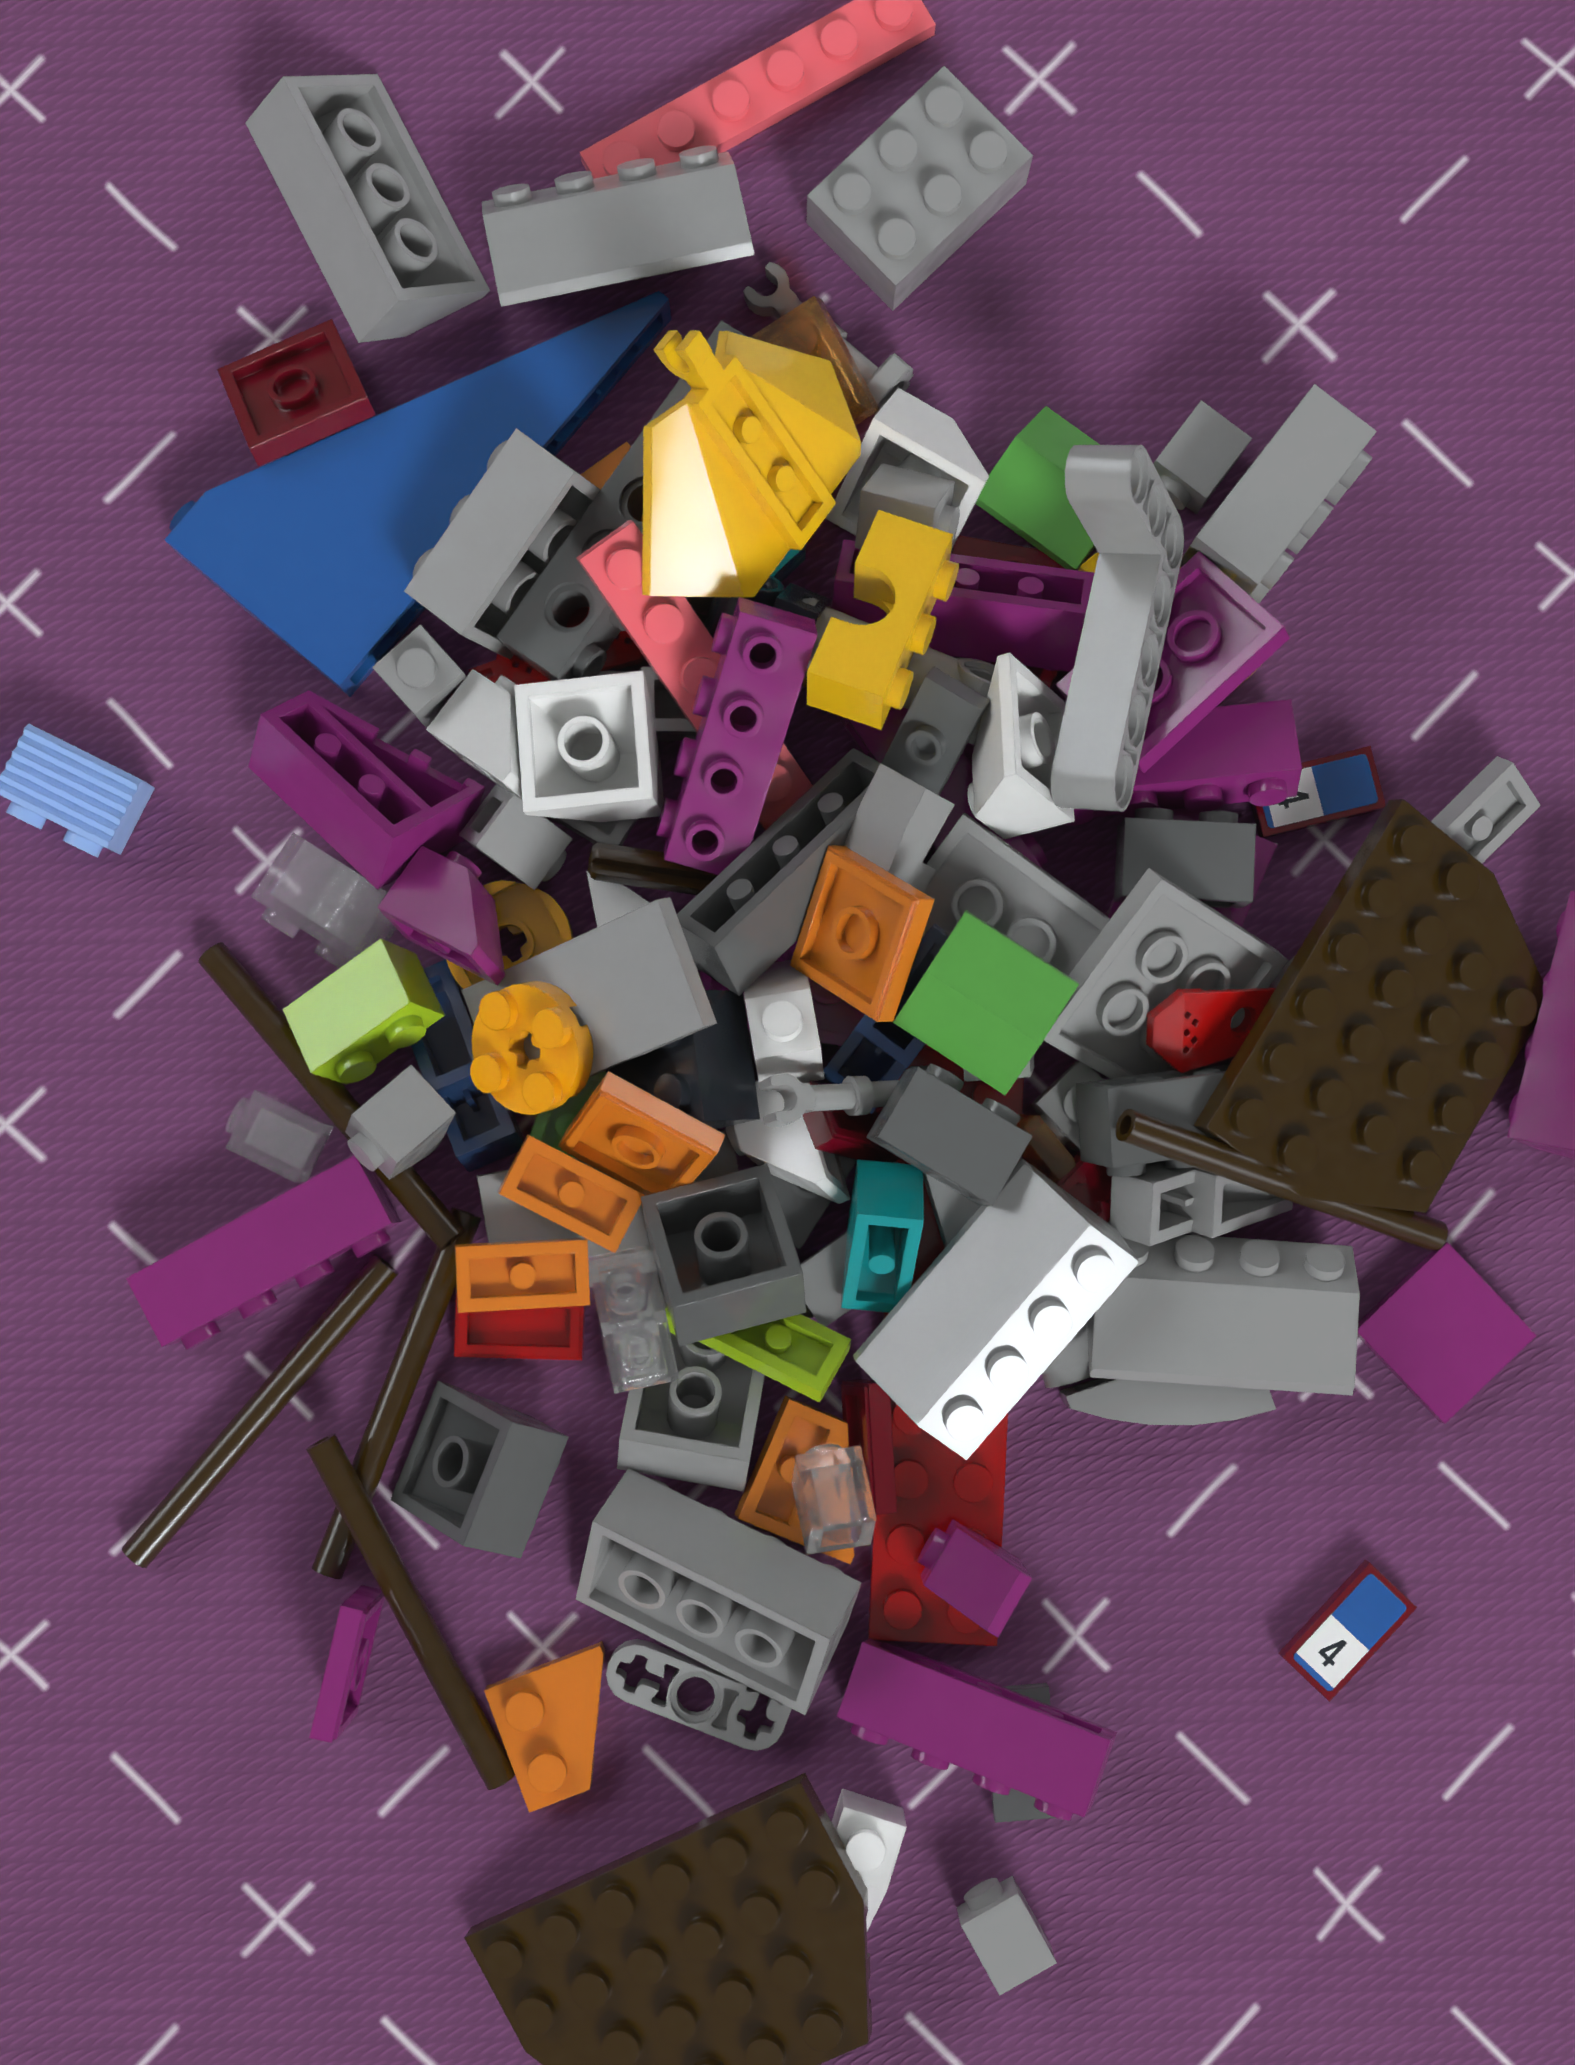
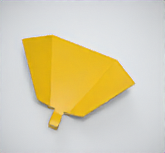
M668 330L653 350L669 371L686 380L691 390L681 401L643 427L642 595L755 597L790 549L802 550L837 502L831 494L860 457L861 440L831 361L730 331H719L714 355L709 343L700 330H690L683 340L678 330Z

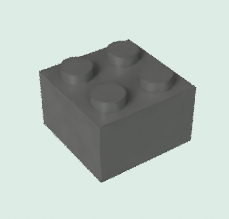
M768 1164L641 1197L648 1241L679 1346L806 1313L803 1271Z

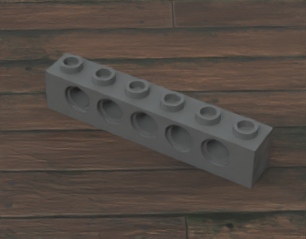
M720 321L707 342L715 355L719 331H730L743 336L746 335ZM679 379L649 423L688 394L691 387L686 380ZM643 431L496 636L517 658L551 681L597 676L605 664L606 651L621 631H626L576 557L628 520L634 521L643 534V522H641L643 515ZM584 607L590 608L589 614L583 623L576 627L567 628L568 619L576 610Z

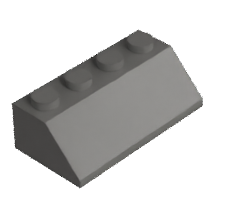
M379 75L283 76L245 124L358 343L406 337L483 298L490 289Z
M700 146L680 152V161L655 166L654 159L652 158L636 159L619 164L617 166L618 174L593 179L591 171H578L555 178L556 187L531 192L529 184H514L494 190L492 192L493 199L482 202V214L501 307L754 255L737 173L729 152L717 153L716 146Z
M1022 1158L1016 1164L993 1206H980L861 1345L853 1357L860 1367L920 1428L967 1460L1140 1261L1118 1230Z
M1187 1234L1153 1246H1147L1123 1238L1140 1262L1087 1321L1090 1377L1352 1396L1355 1388L1360 1300L1352 1246L1230 1237L1210 1238Z
M628 1468L592 1522L576 1600L805 1715L846 1628L862 1582L845 1575L841 1570L832 1565L823 1564L786 1546L782 1541L773 1536L764 1535L729 1518L716 1508L707 1507L670 1489L659 1480L650 1479Z

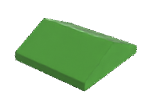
M1045 406L1011 442L990 472L989 478L975 504L1065 569L1078 570L1095 546L1067 498L1065 488L1066 460L1073 445L1100 444Z
M966 910L893 1023L1003 1095H1006L1042 1044L1079 983Z

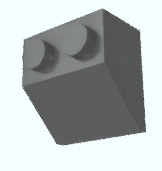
M437 1381L390 1500L462 1546L521 1558L569 1437L530 1415L449 1383Z

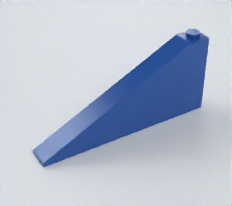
M657 291L205 491L197 502L189 501L177 511L169 526L171 532L164 540L180 557L347 696L351 697L374 670L373 666L389 653L426 609L405 593L404 590L413 579V570L419 558L426 551L435 547L450 525V516L457 503L473 492L486 473L488 460L495 448L508 440L517 428L556 456L672 320L669 298L660 291Z

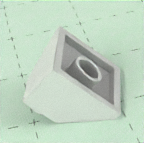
M898 388L874 416L861 443V455L848 471L835 499L837 503L826 519L856 536L861 489L879 466L884 463L955 481L952 506L959 507L960 517L956 535L952 542L953 548L989 475L953 418Z
M1010 652L997 656L987 695L990 702L982 715L972 754L973 783L969 784L967 793L969 806L975 818L1003 839H1008L1074 822L1075 819L1074 809L1056 806L1051 793L1052 765L1066 703Z
M643 671L514 685L523 812L526 815L593 822H610L660 816L664 803L660 751L646 677Z

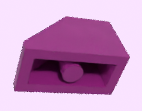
M421 846L377 908L406 939L498 986L505 976L496 904L495 899L478 881L482 874L481 870L457 852L450 851L444 857Z
M952 1519L946 1532L938 1528L932 1532L917 1560L919 1564L925 1567L920 1575L925 1587L996 1637H999L1032 1580L1020 1558Z

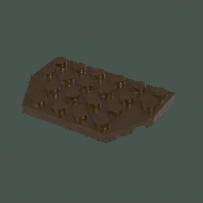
M1404 799L1389 800L1193 1126L1208 1137L1224 1142L1238 1152L1295 1179L1301 1184V1187L1287 1188L1298 1198L1426 1213L1537 1023L1544 996V982L1494 873Z
M806 1773L472 1926L464 1937L525 2052L542 2065H820L868 2044L872 2033L871 1999L869 1998L868 1983L870 1979V1953H867L866 1923L868 1889L859 1872L855 1870L843 1842Z

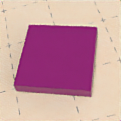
M1445 1242L1440 1250L1432 1251L1358 1322V1337L1430 1413L1443 1424H1446L1537 1336L1448 1242Z
M361 1585L340 1605L309 1738L332 1743L338 1739L358 1713L385 1599L379 1588Z

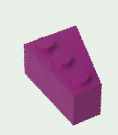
M308 690L260 714L248 768L377 890L398 879L421 846L441 854L465 840L459 836V833L479 808L485 786L470 778H467L462 785L431 768L432 757L417 749H414L409 756L378 739L379 728Z

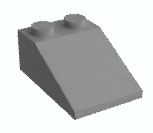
M654 1274L652 1275L619 1438L617 1469L627 1471L630 1468L638 1473L744 1491L765 1375L698 1341L679 1346L676 1336L665 1329L659 1321L667 1303L659 1275Z

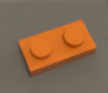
M530 1135L526 1136L498 1190V1194L616 1253L641 1205V1197L645 1196V1194Z
M586 1238L455 1244L458 1313L590 1305L588 1240Z

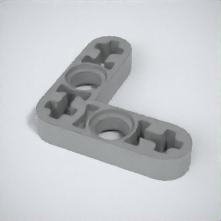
M633 1639L625 1641L615 1649L607 1666L606 1677L608 1686L618 1698L744 1749L758 1751L767 1749L776 1743L783 1733L792 1709L769 1698L766 1717L774 1721L772 1726L760 1725L756 1734L749 1733L745 1730L746 1719L738 1715L741 1709L751 1711L756 1704L760 1692L693 1658L646 1640ZM635 1655H642L647 1658L646 1670L664 1678L666 1664L678 1668L670 1679L666 1701L654 1697L660 1687V1684L641 1678L637 1687L626 1684L627 1672L618 1668L620 1661L631 1663ZM688 1678H703L713 1687L715 1698L707 1709L699 1712L689 1711L679 1702L677 1690L681 1683Z

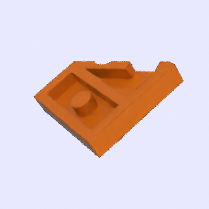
M785 1395L735 1511L736 1517L744 1522L851 1565L854 1558V1543L851 1541L848 1506L852 1505L851 1481L847 1475V1456L849 1455L848 1423L837 1416Z
M602 1641L487 1685L484 1689L529 1813L590 1790L599 1717L602 1670L605 1658V1648Z

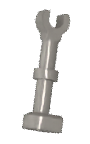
M769 262L765 267L766 277L778 287L775 293L769 296H761L750 286L743 290L745 302L751 311L760 316H775L779 320H784L812 344L811 352L816 357L831 360L863 388L860 402L873 414L876 415L898 388L905 391L910 386L909 381L913 377V368L894 353L878 368L846 341L847 332L835 322L829 325L826 324L799 301L796 294L790 289L786 271L778 264Z
M929 1065L911 1066L910 1068L920 1067L921 1069L926 1071ZM778 1073L758 1083L759 1091L776 1090L784 1099V1109L764 1116V1125L772 1128L782 1127L800 1119L804 1113L813 1111L844 1110L848 1115H867L871 1112L872 1108L885 1106L899 1080L871 1082L866 1076H847L840 1084L810 1085L808 1083H801L795 1076L788 1073Z

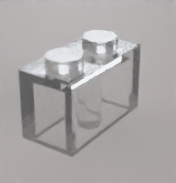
M294 832L251 896L267 907L260 918L294 938L299 929L307 932L321 941L314 952L338 968L345 965L379 939L389 941L396 930V927L377 908L388 892L381 888L377 890L363 876Z

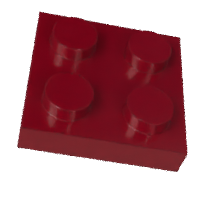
M332 319L217 369L247 445L258 466L287 456L302 447L336 432L348 429L354 424L376 415Z

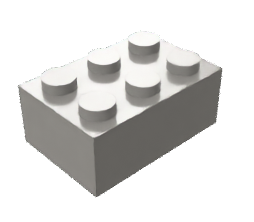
M943 66L807 195L806 223L893 311L1026 185L1033 155Z
M1314 384L1195 537L1182 557L1180 566L1182 567L1200 551L1257 603H1260L1295 559L1285 549L1288 548L1297 555L1334 509L1324 499L1335 506L1373 457L1363 449L1377 431Z
M516 428L511 437L499 444L492 452L487 463V471L473 492L457 503L450 516V525L435 547L426 551L419 558L413 570V579L404 592L460 635L511 659L514 654L496 636L600 492V489Z

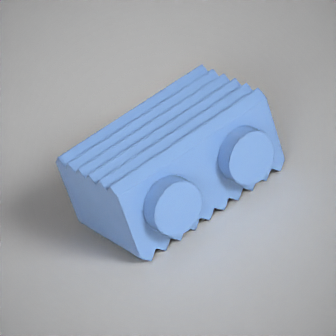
M31 724L24 728L23 735L18 739L17 747L12 751L11 758L6 762L5 770L0 774V795L11 800L6 813L39 829H42L46 820L49 819L68 829L63 841L97 858L103 847L121 855L155 787Z

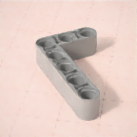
M1073 445L1069 451L1065 467L1066 495L1099 555L1052 765L1051 793L1055 805L1060 808L1122 812L1127 809L1135 784L1183 555V523L1143 445Z

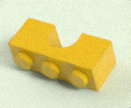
M878 510L855 561L854 598L880 607L886 612L887 616L878 622L867 625L853 624L834 617L830 618L807 670V705L880 730L891 707L899 710L902 709L913 680V671L907 669L914 652L921 655L926 653L936 625V617L930 615L937 599L945 602L949 599L957 578L959 564L950 561L953 534Z

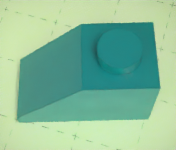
M857 1160L849 1208L841 1308L890 1313L911 1288L924 1223L923 1171L911 1164Z

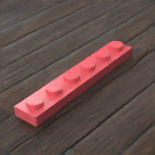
M853 0L580 152L581 162L586 171L592 172L593 179L618 174L617 166L631 160L652 158L654 159L655 166L680 161L679 153L694 147L711 145L717 147V153L725 152L935 35L936 24L922 0Z
M628 520L576 557V559L697 733L702 716L692 714L698 687L703 675L714 678L721 654L711 651L713 638L685 596L642 595L643 534L634 521ZM784 743L758 821L764 831L813 786Z

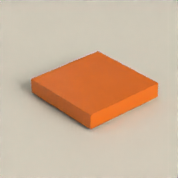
M828 845L790 966L876 1022H893L935 899L846 846Z
M608 1071L566 1129L558 1147L631 1188L649 1195L692 1184L717 1155L725 1134Z

